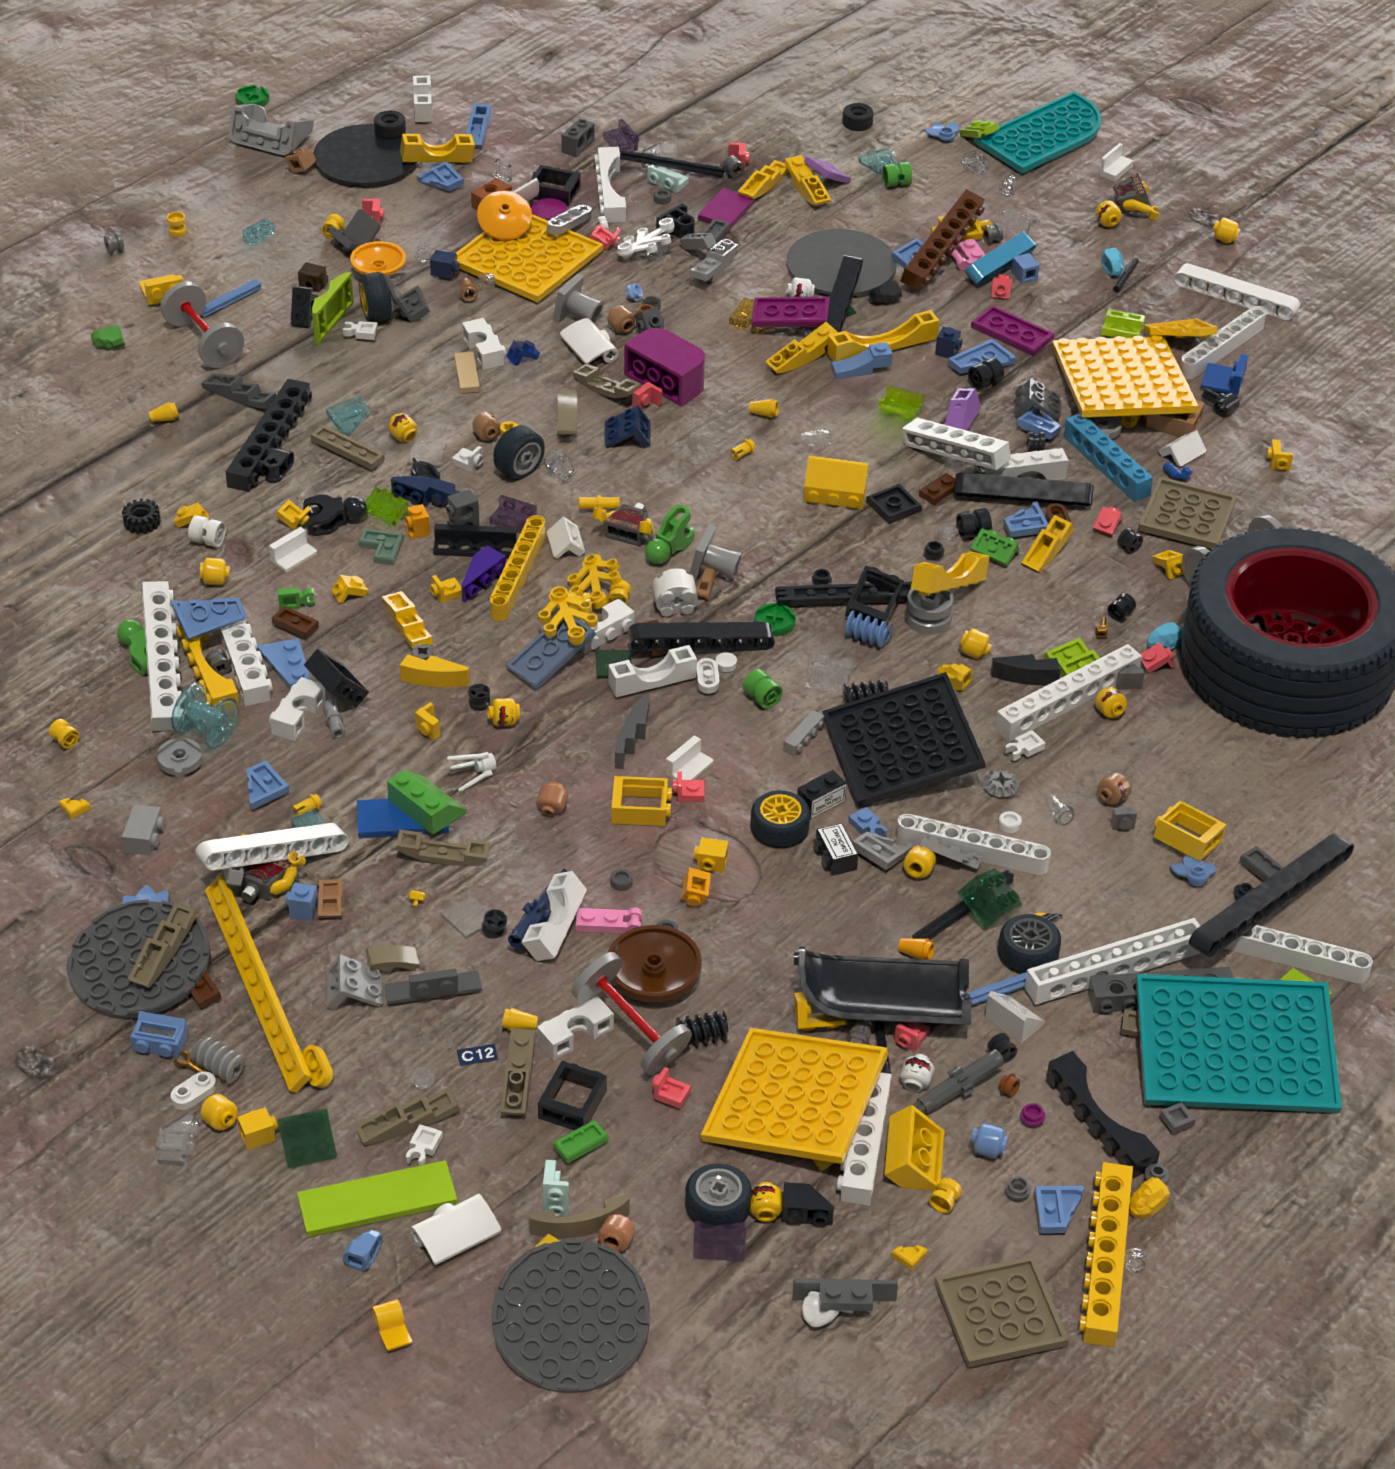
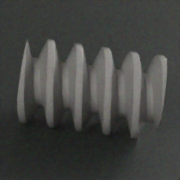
M214 1037L198 1040L193 1045L190 1053V1059L194 1063L205 1067L207 1071L212 1072L215 1076H219L223 1081H227L228 1084L237 1080L245 1063L243 1055H238L235 1050L230 1051L228 1046H223L222 1042L216 1041Z

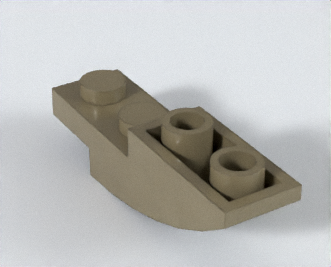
M511 1028L500 1114L522 1116L526 1114L533 1069L535 1030Z

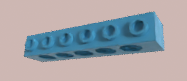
M1081 414L1066 418L1064 438L1133 502L1151 495L1153 477L1090 419L1081 417Z

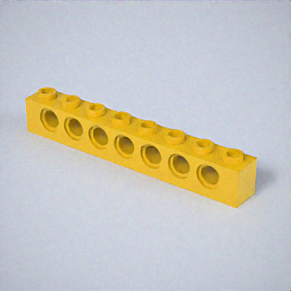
M1103 1162L1101 1172L1096 1171L1094 1186L1099 1187V1191H1094L1092 1206L1097 1207V1211H1092L1090 1226L1095 1227V1230L1090 1232L1088 1247L1093 1249L1092 1253H1087L1086 1268H1090V1273H1085L1084 1289H1088V1295L1083 1294L1081 1310H1086V1316L1081 1315L1079 1331L1084 1332L1083 1343L1115 1347L1133 1166Z

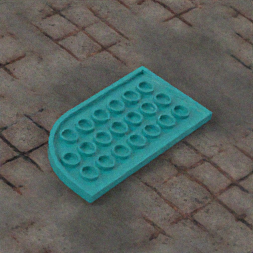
M1073 91L999 125L1000 130L988 135H981L980 138H974V143L1023 174L1090 142L1100 130L1101 115L1098 108L1090 100Z

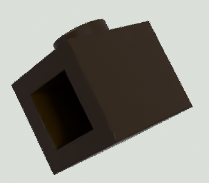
M305 262L298 271L299 286L313 288V291L320 292L328 283L326 267Z

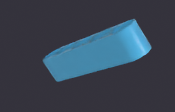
M1022 232L973 262L965 270V273L979 286L1011 266L1013 257L1031 253L1037 244L1025 232Z

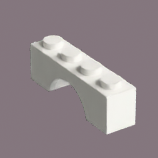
M1063 448L1011 454V460L997 470L985 467V475L1017 477L1024 472L1036 471L1043 474L1047 480L1066 479L1068 458Z
M690 645L669 650L661 662L649 668L635 667L629 660L609 664L608 684L615 697H620L696 678L697 658Z
M573 871L554 874L546 890L550 900L551 913L549 919L544 923L530 925L521 942L536 961L556 957L587 891Z

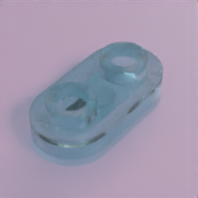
M262 219L242 231L243 241L248 244H254L271 236L275 232L274 223L268 219Z

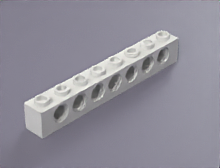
M168 581L142 582L152 731L179 730V721H183V708L178 707V704H182L181 691H177V687H180V674H176V670H179V658L174 657V653L178 651L177 640H173V636H176V623L171 621V619H175V613L170 606V602L173 600V590H169Z
M1127 644L998 710L995 730L1008 742L1013 741L1016 737L1034 730L1095 698L1102 689L1116 687L1118 672L1133 664L1140 668L1142 655Z
M1195 918L1027 969L1025 990L1035 1005L1088 989L1090 976L1139 973L1200 954L1199 951L1189 946V939L1192 933L1200 925Z

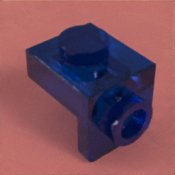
M513 340L506 357L514 365L518 366L522 357L538 359L540 352L535 348V344L528 340H525V342Z

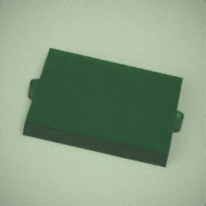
M595 650L597 679H608L609 664L629 660L631 663V650Z

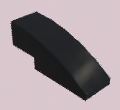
M1034 654L992 658L990 674L991 677L1013 683L1047 686L1060 679L1061 668L1057 658L1036 660Z

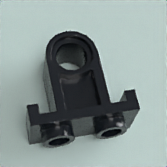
M683 203L656 217V230L660 228L659 221L665 218H672L675 225L674 231L671 232L672 235L681 239L687 234H695V219L687 213V206Z
M292 287L291 325L311 326L312 306L315 298L318 297V295L312 294L313 288Z

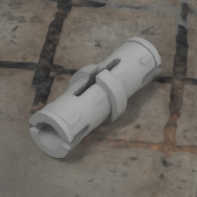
M331 699L326 700L323 703V709L326 714L325 722L330 727L331 736L340 739L345 735L342 725L343 717L338 712L336 701L333 700L332 703Z

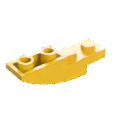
M802 155L785 159V165L792 176V184L807 202L814 206L831 202V198L818 175L812 174L808 165L805 164Z
M825 322L800 342L795 339L767 359L765 363L777 374L800 368L826 353L824 347L828 345V335L838 332Z

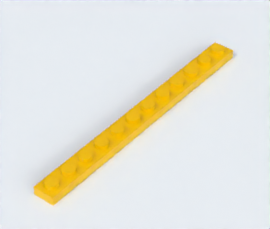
M218 875L205 889L206 895L289 1091L297 1093L312 1076L229 884L226 883L225 877Z

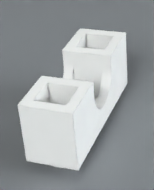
M430 75L413 76L415 122H432Z
M484 318L463 322V340L469 349L476 347V360L482 370L504 365L506 350L499 343L498 336L492 332L491 325L487 324Z
M620 599L602 607V622H598V625L595 627H590L595 630L596 635L580 650L586 654L627 632L628 628L634 624L635 612Z
M301 677L291 687L289 694L281 700L276 711L271 713L269 718L271 733L296 741L305 728L304 711L316 714L326 700L324 686L319 682Z
M597 995L537 1026V1042L554 1061L574 1050L573 1032L583 1031L588 1033L593 1039H596L613 1030L614 1013Z

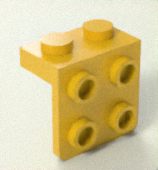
M171 274L140 281V288L148 305L161 303L164 294L172 286L183 282V278L181 275Z

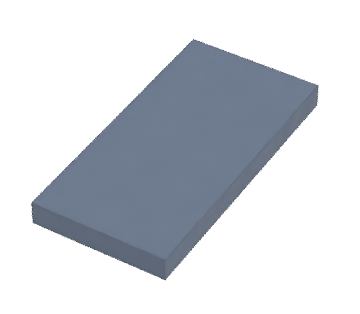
M573 617L576 625L585 630V640L581 645H572L568 640V628L563 619L557 626V634L555 636L547 637L544 631H542L506 665V668L530 687L537 690L596 635L595 630Z

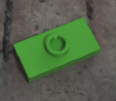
M593 1120L554 1141L553 1148L568 1164L608 1142L609 1136Z

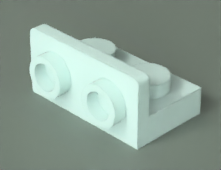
M650 165L648 167L647 181L675 193L689 184V177L661 166L656 168Z
M546 1160L543 1178V1212L554 1210L556 1217L569 1215V1182L560 1181L561 1171H556V1160Z

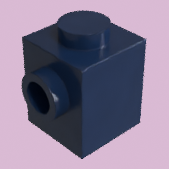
M435 250L430 259V274L444 279H452L460 266L459 261H457V253Z
M943 326L937 336L935 355L944 358L955 356L963 343V339H960L961 331Z

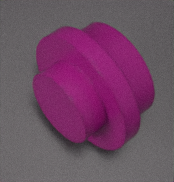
M1029 1103L1021 1110L1020 1118L1024 1124L1036 1127L1044 1122L1045 1112L1040 1105Z

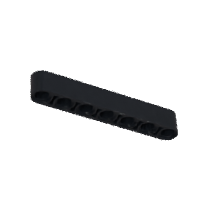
M848 255L843 257L830 296L828 324L838 333L842 331L861 273L863 258Z
M973 473L955 474L954 494L958 496L1076 506H1092L1094 485L1091 483Z
M767 622L634 623L628 628L630 645L635 651H669L690 645L692 651L768 650L775 644L772 627Z

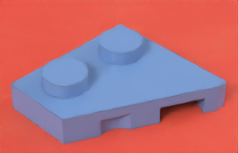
M447 161L417 175L420 183L446 191H451L464 185L463 178Z
M1037 502L1031 503V508L1027 510L1021 509L1016 514L1004 519V527L1010 538L1039 534L1042 529L1045 530L1048 526Z

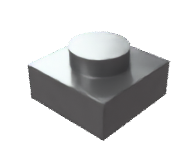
M1136 807L1113 808L1112 830L1135 829Z
M1182 1102L1161 1110L1160 1117L1173 1134L1194 1126L1195 1118Z

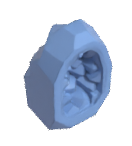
M368 1230L348 1243L343 1253V1262L350 1268L362 1272L370 1268L380 1250L383 1240L382 1233Z

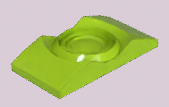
M350 272L343 273L329 281V290L314 300L312 316L315 344L319 345L354 304L352 275Z

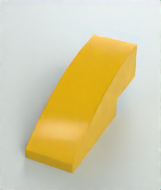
M1054 515L1047 528L1040 531L1021 562L1022 565L1041 572L1070 538L1075 530L1072 523Z
M407 654L400 663V680L430 687L468 686L470 684L469 667L432 655L427 660Z

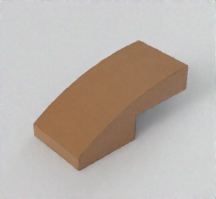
M342 879L319 880L318 918L342 917Z

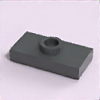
M713 219L702 233H712L717 244L730 230V223Z
M1257 846L1240 856V862L1263 881L1284 868Z

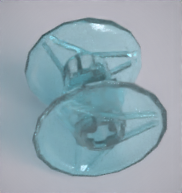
M193 683L182 691L175 703L171 717L172 728L176 733L181 734L190 731L195 726L200 729L204 728L203 738L208 748L216 749L228 740L235 728L239 713L238 703L235 699L225 698L220 700L215 706H210V703L207 702V693L204 686L200 683Z

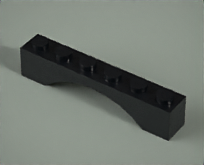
M1074 1051L1049 1061L1046 1074L1049 1084L1059 1091L1062 1099L1070 1104L1075 1110L1077 1117L1086 1123L1092 1135L1102 1142L1105 1150L1112 1154L1120 1165L1133 1166L1132 1179L1144 1174L1149 1165L1158 1164L1160 1151L1145 1134L1132 1131L1118 1124L1099 1108L1088 1088L1086 1078L1087 1066Z

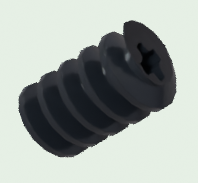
M877 680L876 685L873 681H869L868 685L865 682H861L859 687L856 683H852L851 688L848 684H844V704L889 690L887 681L885 680L883 683L882 680Z
M724 1010L722 1016L718 1011H714L712 1017L709 1013H705L703 1019L700 1014H696L694 1021L690 1016H686L684 1022L680 1017L676 1018V1026L685 1024L691 1031V1039H693L696 1046L699 1045L700 1038H703L705 1044H708L709 1036H712L715 1042H718V1035L720 1034L724 1041L727 1040L728 1022Z

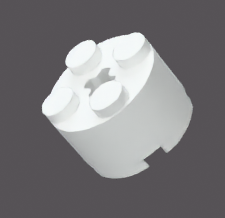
M677 568L662 572L663 575L659 578L656 577L653 581L656 606L661 615L667 617L677 613L691 614L698 601L693 575L691 573L690 575L687 574L686 570Z

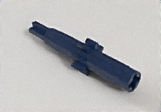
M564 868L560 873L568 871ZM548 886L537 899H534L531 903L527 902L522 910L525 913L508 937V942L512 947L519 949L523 946L521 942L530 925L548 921L549 914L551 913L550 900L546 892Z

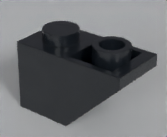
M784 1182L782 1222L832 1226L834 1206L810 1184Z

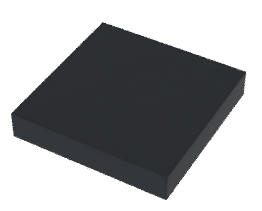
M900 484L866 497V503L888 524L922 511V505Z

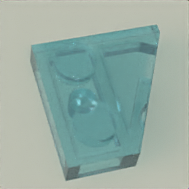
M890 147L858 156L860 164L882 175L884 164L894 163L896 166L898 164Z
M360 395L326 408V415L339 431L348 437L370 413L369 405Z

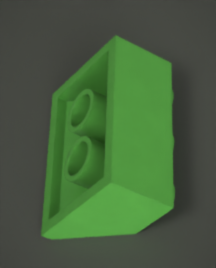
M403 770L387 780L388 800L432 835L467 813V809L420 774Z

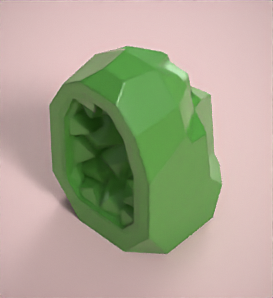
M118 325L109 326L91 333L92 343L96 344L97 347H105L110 350L125 345Z

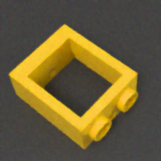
M614 776L611 824L665 826L666 817L671 815V804H667V801H672V788H668V778ZM623 796L661 798V808L622 806Z
M1179 801L1173 807L1170 806L1163 816H1158L1154 823L1156 829L1153 837L1201 861L1222 842L1227 824ZM1178 823L1192 830L1193 832L1201 835V837L1198 838L1190 834L1189 832L1175 826V824Z

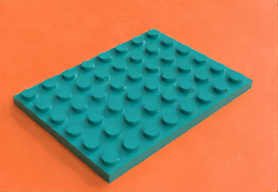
M1137 974L1136 991L1144 1105L1173 1106L1182 1102L1185 1106L1341 1112L1342 1103L1328 982Z

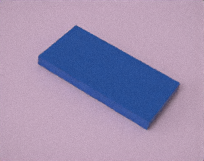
M388 799L357 800L358 838L398 836L399 829L431 834ZM449 825L437 833H448Z

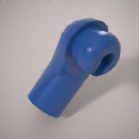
M1170 462L1165 463L1163 466V470L1173 479L1188 480L1193 473L1190 467L1184 466L1182 470H1179Z

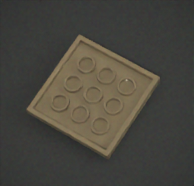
M1159 477L1139 523L1138 530L1212 549L1222 539L1236 504L1237 496Z
M1034 1256L935 1277L937 1290L968 1368L1068 1346V1336Z

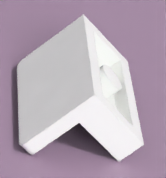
M1119 143L1102 157L1101 177L1115 182L1133 167L1134 160L1122 156L1123 144Z
M1196 430L1179 437L1158 451L1161 457L1172 454L1177 467H1181L1205 453L1206 448Z
M562 517L547 531L553 557L556 559L567 550H570L579 557L585 552L578 526L567 518Z
M302 527L297 528L269 545L270 561L285 572H289L317 555V550L307 543L306 530Z
M694 735L666 758L667 776L677 779V771H682V780H695L713 765V759L701 752L700 738Z

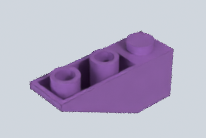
M975 388L957 389L950 400L945 425L967 431L981 409Z

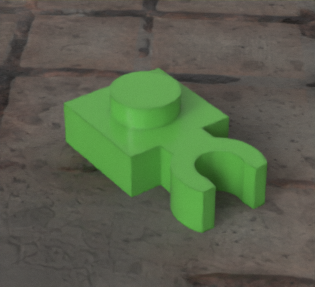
M298 587L277 590L279 610L284 606L291 609H300V604H315L314 597H309L314 596L313 588H306L299 592Z

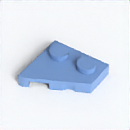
M1035 406L1017 420V426L1022 427L1025 431L1036 434L1044 432L1045 439H1052L1060 433L1061 425L1052 420L1049 415L1044 414L1043 416L1040 413V409Z
M266 760L246 769L250 808L252 810L289 793V785Z
M1035 1186L1034 1194L1040 1233H1066L1083 1196L1084 1186Z

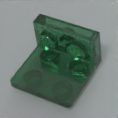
M996 869L975 876L957 892L985 929L989 928L1004 914L1022 906L1019 895L1008 886L1004 875Z
M327 1108L277 1119L278 1133L281 1135L288 1168L337 1157Z

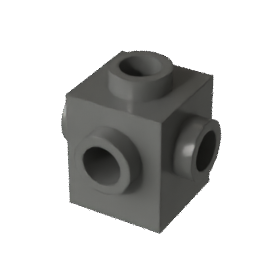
M658 306L634 314L636 328L640 333L648 329L665 328L664 318L660 314Z

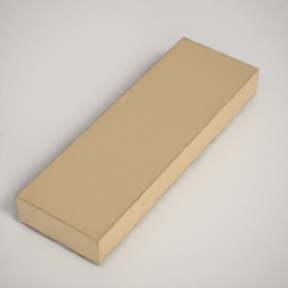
M454 353L460 393L480 392L474 353Z

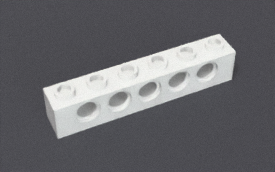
M916 418L902 428L905 446L997 470L1011 460L1008 441Z
M246 618L218 629V633L227 658L231 663V669L244 705L249 706L270 701V692L273 691L271 680L266 679L268 677L266 666L261 665L262 656L260 651H256L255 637L251 638L252 630L250 624H246Z
M880 1073L843 1164H841L840 1171H844V1176L839 1175L837 1191H841L840 1201L871 1205L890 1092L891 1074Z

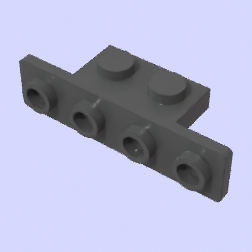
M456 969L409 975V980L387 983L384 985L387 1004H396L479 992L482 990L478 971L457 973Z
M807 1278L793 1280V1300H804L811 1291L819 1292L820 1310L873 1311V1301L897 1300V1280Z

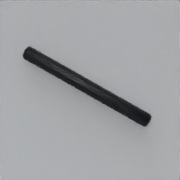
M621 150L620 152L621 160L723 177L724 175L723 167Z
M1005 870L912 935V939L930 940L1014 881V874L1009 870Z

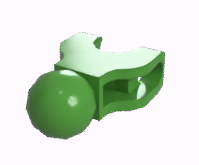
M674 506L665 515L659 531L655 534L656 539L647 543L645 555L651 563L662 564L666 562L670 554L673 555L678 550L686 549L694 540V529L687 525L691 519L690 509L687 506ZM685 513L678 520L676 519L678 514Z
M124 620L118 627L117 636L120 642L128 645L131 667L143 676L148 673L145 630L141 623L136 620Z

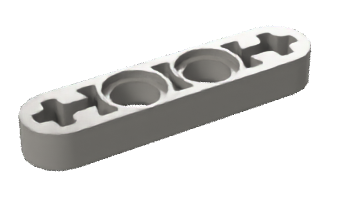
M577 205L550 219L547 222L546 231L553 235H560L589 220L592 208L586 205Z

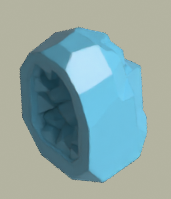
M1116 248L1104 250L1101 258L1103 269L1110 276H1120L1125 267L1123 255Z
M1174 622L1165 623L1149 635L1147 645L1151 648L1161 642L1165 649L1169 647L1172 650L1181 646L1183 630Z

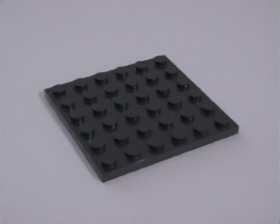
M946 672L822 711L858 808L986 768L985 760Z

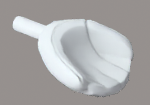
M816 1291L809 1292L802 1304L804 1320L812 1327H821L832 1322L839 1311L846 1313L854 1312L850 1310H820L819 1292Z

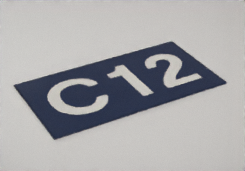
M495 1044L457 1050L460 1066L498 1060Z

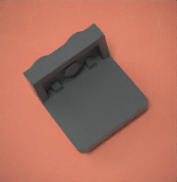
M359 209L344 232L331 226L328 233L333 236L332 240L339 245L343 244L342 248L351 254L360 245L372 242L379 232L381 224L365 211Z
M389 276L386 277L391 301L394 305L400 307L398 309L403 318L407 317L412 323L430 312L419 286L401 294Z
M1031 378L1024 385H1020L1015 392V414L1017 416H1022L1034 405L1053 419L1058 420L1060 418L1061 400L1057 393L1049 391L1041 382L1034 381Z

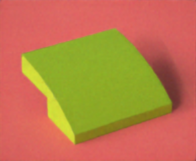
M1108 309L1101 335L1110 337L1121 336L1124 338L1140 336L1145 316Z
M1080 637L1046 651L1043 656L1045 659L1057 658L1061 668V677L1100 658L1094 649L1088 650Z

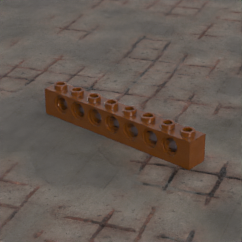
M966 189L907 264L900 282L919 292L924 286L927 287L931 281V276L937 274L939 266L944 265L947 255L951 256L955 245L958 246L960 244L962 236L967 235L970 226H974L977 216L980 217L984 212L985 207L983 204L985 198Z

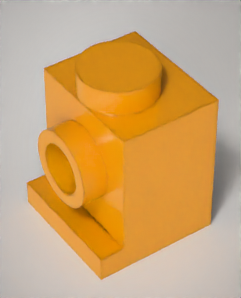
M424 505L408 507V516L405 517L406 524H404L410 540L429 536V515Z
M689 867L682 878L681 900L687 901V904L693 907L703 905L709 896L711 873Z

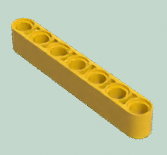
M533 515L527 519L491 594L490 616L495 621H504L509 617L545 540V519L542 516Z

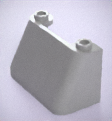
M237 105L232 107L229 137L233 142L279 155H289L312 132L314 120L309 118H300L298 121L287 120L286 126L266 122L267 112L260 105Z

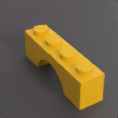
M402 134L400 153L402 161L409 163L445 161L465 163L473 161L475 144L472 134H454L450 141L438 146L425 143L420 134Z

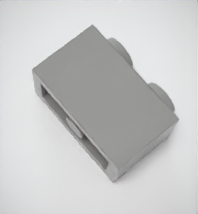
M134 804L122 835L124 853L152 855L154 847H157L159 844L160 830L163 831L165 827V817H162L161 807Z

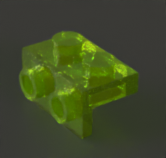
M889 385L885 397L879 400L878 407L884 409L883 411L886 413L894 414L897 412L901 413L904 418L912 419L921 414L925 396L924 394Z
M376 486L365 501L367 511L393 526L397 524L409 507V502L400 496L395 498L394 494L388 489L384 488L381 490Z

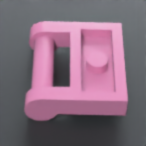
M974 239L961 241L958 246L955 245L951 255L957 262V267L960 270H966L973 262L983 257L985 253Z

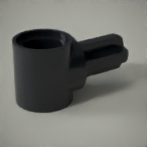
M1206 388L1201 395L1202 398L1214 404V410L1220 417H1226L1240 405L1238 397L1232 393L1227 395L1221 393L1219 395Z

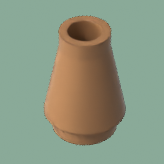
M465 278L461 281L460 296L468 302L476 299L478 289L470 279Z

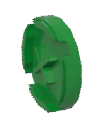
M256 85L244 86L237 90L238 93H235L237 105L256 104L263 107L270 100L268 90L262 86L261 88H257Z
M777 603L765 604L758 608L754 615V622H767L771 625L774 636L786 635L795 627L796 615L794 611L783 604L782 607L777 606Z

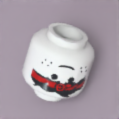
M793 278L791 283L787 284L786 294H789L790 297H813L814 284L809 279Z
M916 1054L905 1059L899 1078L906 1089L920 1092L929 1087L935 1068L927 1056Z

